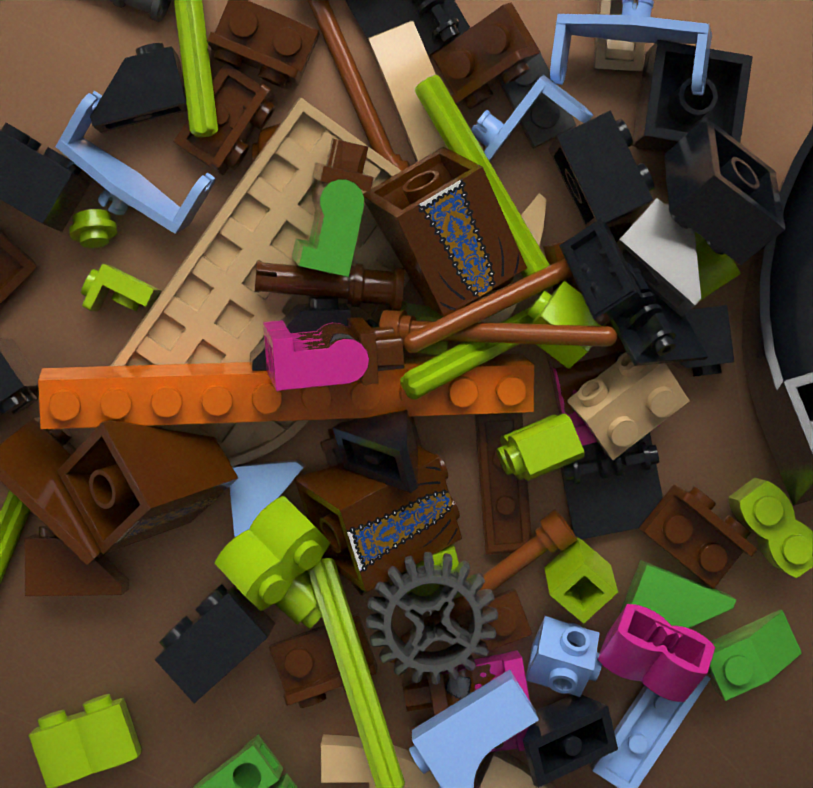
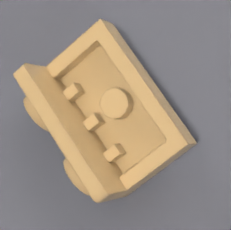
M625 352L616 363L598 377L584 383L579 391L571 396L567 402L584 421L604 452L614 460L690 402L666 363L634 366L630 356Z

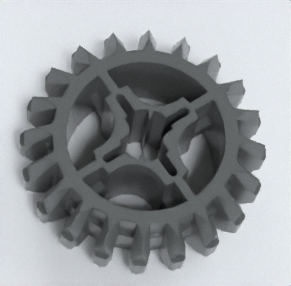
M425 552L423 556L424 566L416 567L412 556L405 557L407 572L404 574L400 573L396 567L392 566L388 569V575L393 584L387 581L376 584V591L383 597L375 596L368 599V608L376 612V614L366 617V627L378 630L370 636L371 646H385L379 654L381 662L387 663L397 658L394 665L395 674L400 676L411 667L413 682H420L423 672H430L432 683L437 685L441 679L440 672L448 670L449 677L456 681L459 678L457 665L461 663L466 669L473 671L476 668V664L471 655L472 653L479 656H487L489 653L488 646L480 639H495L496 630L487 623L497 620L498 612L496 608L487 606L495 599L492 590H480L485 583L484 576L478 573L467 578L471 569L467 561H462L455 570H452L453 559L450 554L445 553L441 559L440 566L434 565L432 553ZM437 583L444 585H439L438 589L428 596H420L413 592L407 594L411 589L423 584ZM458 592L467 599L472 609L471 620L467 630L460 627L458 620L450 615L455 605L454 597ZM396 605L402 608L405 616L414 622L407 643H404L399 638L391 623ZM432 610L440 612L441 622L435 625L434 621H432V626H424L423 614L429 611L430 615ZM435 641H446L452 644V646L440 651H425Z

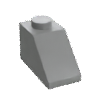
M656 198L617 242V245L626 263H630L633 268L640 269L648 288L677 314L683 317L701 299L695 232L691 228L684 229L679 226L669 213V204H664Z

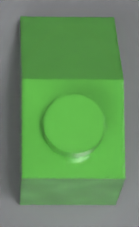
M640 560L620 613L627 604L640 605L661 615L671 626L690 628L733 609L736 599L727 593Z
M780 609L710 641L715 646V650L707 674L711 678L710 681L714 690L725 701L773 679L802 654L783 610Z

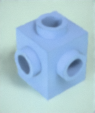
M545 616L532 643L526 681L549 687L558 693H569L580 697L589 680L596 681L601 671L602 664L598 661L599 652H597L600 633L583 628L575 623H567Z

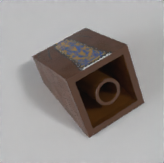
M445 147L438 149L371 189V192L363 193L365 204L424 303L442 317L473 303L474 300L489 291L506 287L513 281L515 275L527 269L484 168Z
M112 420L101 422L57 470L103 554L191 523L238 479L229 459L224 454L215 437Z
M418 445V488L412 493L347 470L343 464L308 473L294 479L307 519L330 542L322 559L333 558L338 572L365 592L374 589L378 582L390 580L388 569L392 566L396 567L400 573L406 571L405 557L412 556L415 564L423 561L425 552H431L434 555L462 539L457 522L460 518V512L449 494L446 479L449 476L447 467L439 455L432 454Z

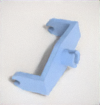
M622 0L621 15L557 14L550 79L555 84L563 85L571 35L640 43H655L657 40L682 44H696L692 91L693 95H703L712 39L710 25L707 23L651 17L653 0H638V5L634 3V0Z
M543 75L537 80L505 124L490 114V111L486 110L477 120L478 123L472 127L471 131L475 138L487 147L484 153L489 162H491L542 93L583 123L589 121L593 114L584 105Z
M96 91L92 94L88 93L76 108L55 147L105 188L99 195L98 202L101 206L105 207L109 200L113 201L108 211L117 215H124L128 205H130L174 234L188 227L212 189L216 178L208 172L205 176L202 175L190 190L181 207H179L140 173L83 138L91 124L90 116L102 97Z

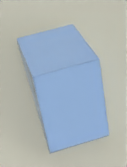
M297 459L241 464L232 467L238 476V479L230 486L235 537L249 530L258 514L272 501L282 495L306 466L304 463Z

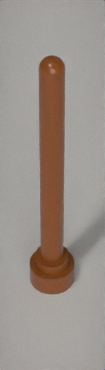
M308 0L371 148L403 171L410 164L408 161H403L400 154H394L329 1Z
M564 258L406 335L403 340L404 348L410 353L419 352L572 277L573 274L566 259Z
M384 310L380 318L379 327L391 326L394 329L395 336L400 335L404 340L406 335L434 321H417L415 316L408 315L405 310ZM478 322L441 341L611 346L617 340V333L609 326Z
M554 509L540 520L541 526L535 530L536 536L483 575L485 583L480 590L491 589L493 592L549 550L553 553L558 548L564 551L578 540L577 536L561 514ZM464 596L454 598L455 605L450 615L457 619L471 608ZM436 610L424 619V626H432V621H434L435 625L441 622L440 612ZM410 630L400 637L404 643H407L410 638ZM395 658L394 660L390 661V663H395V661L397 660V658Z

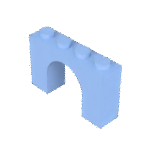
M509 669L412 730V742L414 745L409 748V751L423 774L431 770L440 785L438 788H474L476 771L483 758L496 746L539 719L536 710Z

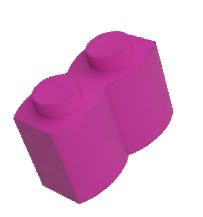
M627 604L606 634L598 661L609 671L620 677L642 681L652 692L665 699L685 702L707 675L715 646L706 637L692 629L682 626H671L666 619L651 609L640 605Z

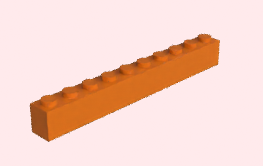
M500 354L418 399L407 397L405 390L401 387L400 379L407 371L436 356L404 357V369L378 371L379 384L363 385L360 379L347 384L278 391L275 390L268 372L252 371L250 362L42 368L38 379L40 428L98 427L101 422L108 420L152 426L354 419L404 410L408 411L409 417L534 412V364L523 354Z

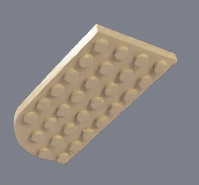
M299 97L110 366L250 362V352L264 339L263 322L281 321L297 304H309L310 297L306 295L254 292L257 261L298 266L292 258L295 240L309 241L316 211L312 202V191L315 184L319 181L312 177L315 163L326 165L332 138L359 145H367ZM368 147L363 173L374 177L372 189L401 172V170ZM364 202L352 266H355V263L363 264L364 269L394 272L396 267L404 268ZM404 269V287H405V285L407 284V282L410 280V277L408 276L407 272H406L405 269ZM338 298V303H346L349 307L351 318L362 317L365 321L372 319L376 323H379L382 312L388 310L391 306L361 303L360 307H351V304H347V299ZM308 420L152 425L149 427L215 437L233 467L260 458L279 448L293 438L305 426Z

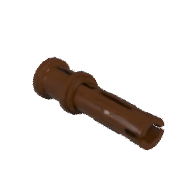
M257 261L254 292L338 297L340 299H347V304H351V307H360L361 303L391 305L392 310H401L404 291V268L396 267L394 272L364 269L363 264L355 263V266L351 265L350 274L347 277L297 265Z

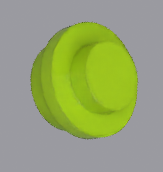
M89 209L74 214L72 217L73 224L69 227L70 238L80 242V245L85 248L105 246L109 243V239L117 234V224L111 220L110 212L102 209Z

